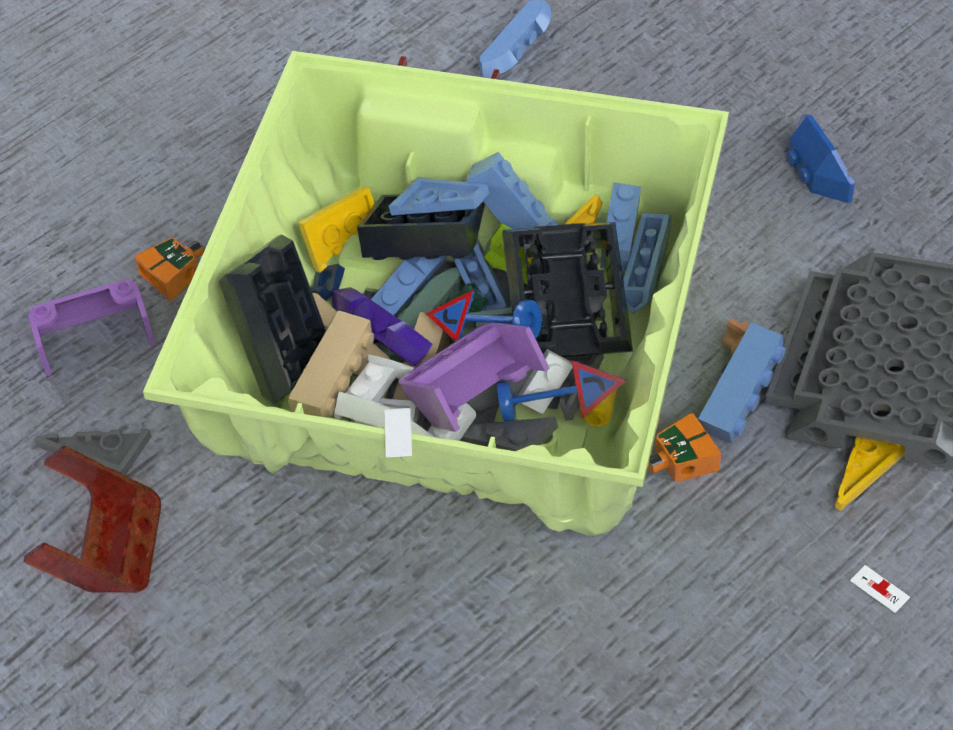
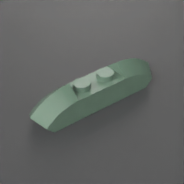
M458 267L444 271L425 282L419 289L420 293L413 297L410 306L405 312H401L397 318L412 329H415L420 312L428 313L458 298L462 293ZM378 344V348L390 360L404 364L405 360L382 344Z

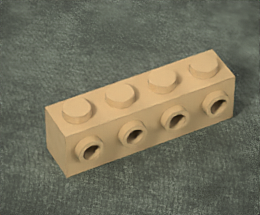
M338 310L288 397L291 412H295L297 404L302 403L304 414L326 418L334 415L339 391L346 393L350 384V377L354 371L359 370L365 350H369L373 344L374 333L371 331L369 319Z

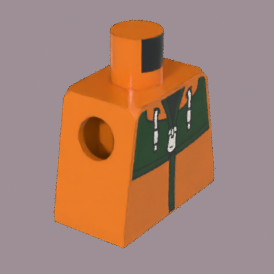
M170 238L138 253L134 257L139 274L168 301H171L191 283L198 267L196 259L203 255L204 250L197 241H193L184 247L175 238Z
M691 413L656 435L655 454L650 456L647 467L651 474L666 469L672 480L679 482L719 471L721 452L696 416Z

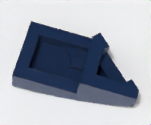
M339 264L327 265L321 273L316 272L314 286L310 287L312 293H317L325 301L332 297V291L338 290L345 268Z

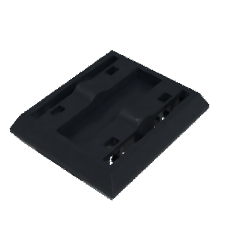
M616 222L578 223L502 230L512 316L515 307L521 301L526 300L525 296H528L529 300L537 302L542 314L541 326L543 327H541L536 341L543 354L546 349L561 357L633 352ZM596 241H602L608 282H605L604 270H598V255L595 251ZM520 247H523L528 283L527 289H524L521 258L518 256L520 252ZM593 253L590 255V261L587 264L586 254ZM528 258H532L530 267L528 266ZM606 290H609L614 337H607L606 333L607 323L605 322V309H603V303L607 297ZM602 321L598 329L597 324H595V322Z
M282 234L276 236L226 273L219 281L261 395L273 404L278 403L293 390L326 333L294 241Z

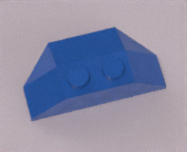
M811 114L801 115L790 138L789 151L786 153L790 166H794L800 181L806 184L811 193L846 203L852 202L855 182L848 175L846 166L837 150Z

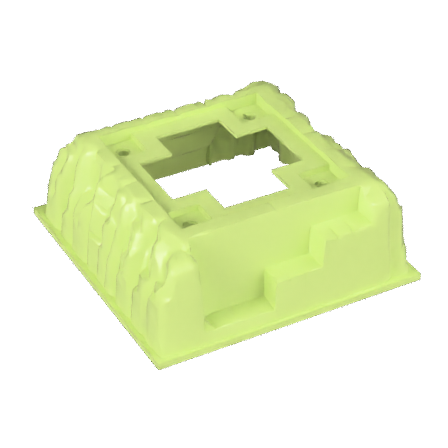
M292 51L143 390L146 400L178 405L187 426L198 441L217 456H240L253 461L254 464H264L266 469L272 474L281 470L288 463L299 466H311L316 470L338 471L352 476L362 474L366 478L395 482L405 486L419 483L424 488L444 493L457 491L461 495H467L474 491L479 499L489 498L495 502L507 504L524 503L528 505L532 512L549 529L559 532L570 529L587 536H601L611 531L620 523L624 514L632 508V501L637 486L643 487L726 132L729 112ZM496 152H499L505 160L510 162L514 172L521 180L526 182L530 192L537 200L542 202L546 212L559 225H564L595 194L603 202L595 223L607 222L613 183L641 186L633 244L642 213L672 215L668 246L655 294H653L652 300L637 312L632 313L628 309L633 352L603 354L604 359L598 369L626 379L617 388L610 422L607 425L598 427L588 424L582 418L580 406L573 420L566 421L560 401L557 410L547 408L543 414L524 404L518 403L515 405V420L555 417L558 428L540 445H531L518 451L496 448L495 437L490 438L487 447L459 440L441 439L411 433L412 456L386 458L385 428L350 422L351 418L344 416L341 419H336L334 415L328 418L307 415L303 412L302 403H298L295 412H291L288 397L292 390L278 403L273 404L261 395L219 284L220 279L226 273L276 236L282 234L294 241L310 287H313L316 271L300 231L299 221L362 186L370 188L374 203H376L381 195L402 194L418 177L467 182L466 180L472 165ZM486 204L478 234V239L484 252L487 242L501 224ZM357 233L352 235L342 245V251L338 255H333L326 262V265L339 264L345 268L339 289L352 287L365 295L366 291L378 292L404 260L398 257H388L384 260L362 258ZM596 241L595 251L598 255V270H604L605 282H608L605 269L600 268L602 241ZM593 253L586 254L587 264L590 261V255ZM447 256L445 261L455 262L452 256ZM606 290L607 297L603 303L605 322L607 323L606 333L607 337H614L609 290ZM332 297L326 300L330 306H332ZM602 321L595 322V324H597L598 329ZM352 375L350 377V384L348 389L351 387V385L354 383L358 376ZM387 391L384 393V395H383L381 398H384V399H385L386 394H387ZM500 406L498 407L494 422H504Z

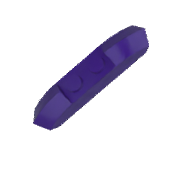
M347 287L332 291V307L337 312L339 310L369 319L374 339L413 367L426 356L433 345L410 326L354 288Z

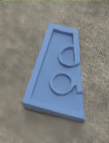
M418 177L389 205L391 215L476 209L490 193L487 184Z

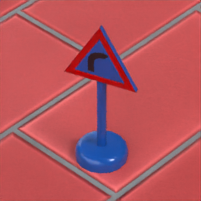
M474 290L425 314L455 341L461 339L466 321L510 323L512 325L530 327L535 339L539 335L542 324L540 307L533 300L521 301L515 307L513 316L468 314L475 293Z
M571 360L576 382L575 386L514 397L511 385L508 382H498L497 393L503 421L515 420V404L578 393L582 418H584L620 387L626 379Z

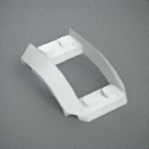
M367 354L369 363L346 393L339 391L334 416L336 419H341L344 416L354 419L355 423L385 428L384 410H391V408L378 403V401L395 378L401 379L415 368L393 360ZM467 402L458 408L460 415L457 418V423L460 429L456 432L437 428L433 425L426 431L411 420V433L460 441L475 419L476 411Z

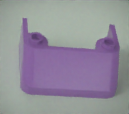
M131 280L118 281L34 306L30 310L28 318L47 377L51 376L52 372L41 337L42 334L137 307L150 346L155 345L148 315L138 285Z
M491 322L476 328L404 375L399 380V383L404 393L434 427L456 432L460 429L457 423V418L460 415L458 408L499 380L517 382L527 375L526 372L530 369L547 371L550 368L530 327Z

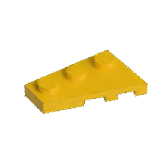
M362 186L298 222L316 272L321 273L327 267L326 262L333 255H338L343 249L342 245L352 235L358 233L357 226L375 204L369 187Z

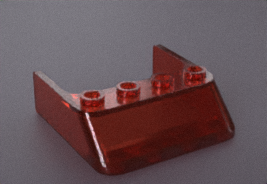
M61 446L45 458L44 465L83 484L91 496L80 559L47 543H41L24 556L23 562L92 593H138L143 591L148 586L161 511L159 495L150 487L67 446Z

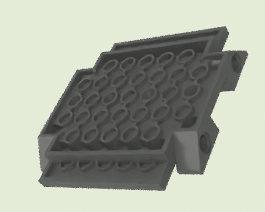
M871 252L845 266L844 269L837 268L835 275L810 271L784 343L786 348L784 357L779 364L777 363L766 394V404L799 410L794 414L787 435L788 439L846 449L850 436L904 445L905 461L953 470V265ZM920 282L928 284L926 287H917L915 285ZM905 324H913L916 327L912 329H905L902 326H904ZM893 366L901 367L903 370L900 372H892L888 369H890ZM883 410L887 411L889 415L879 417L875 413Z

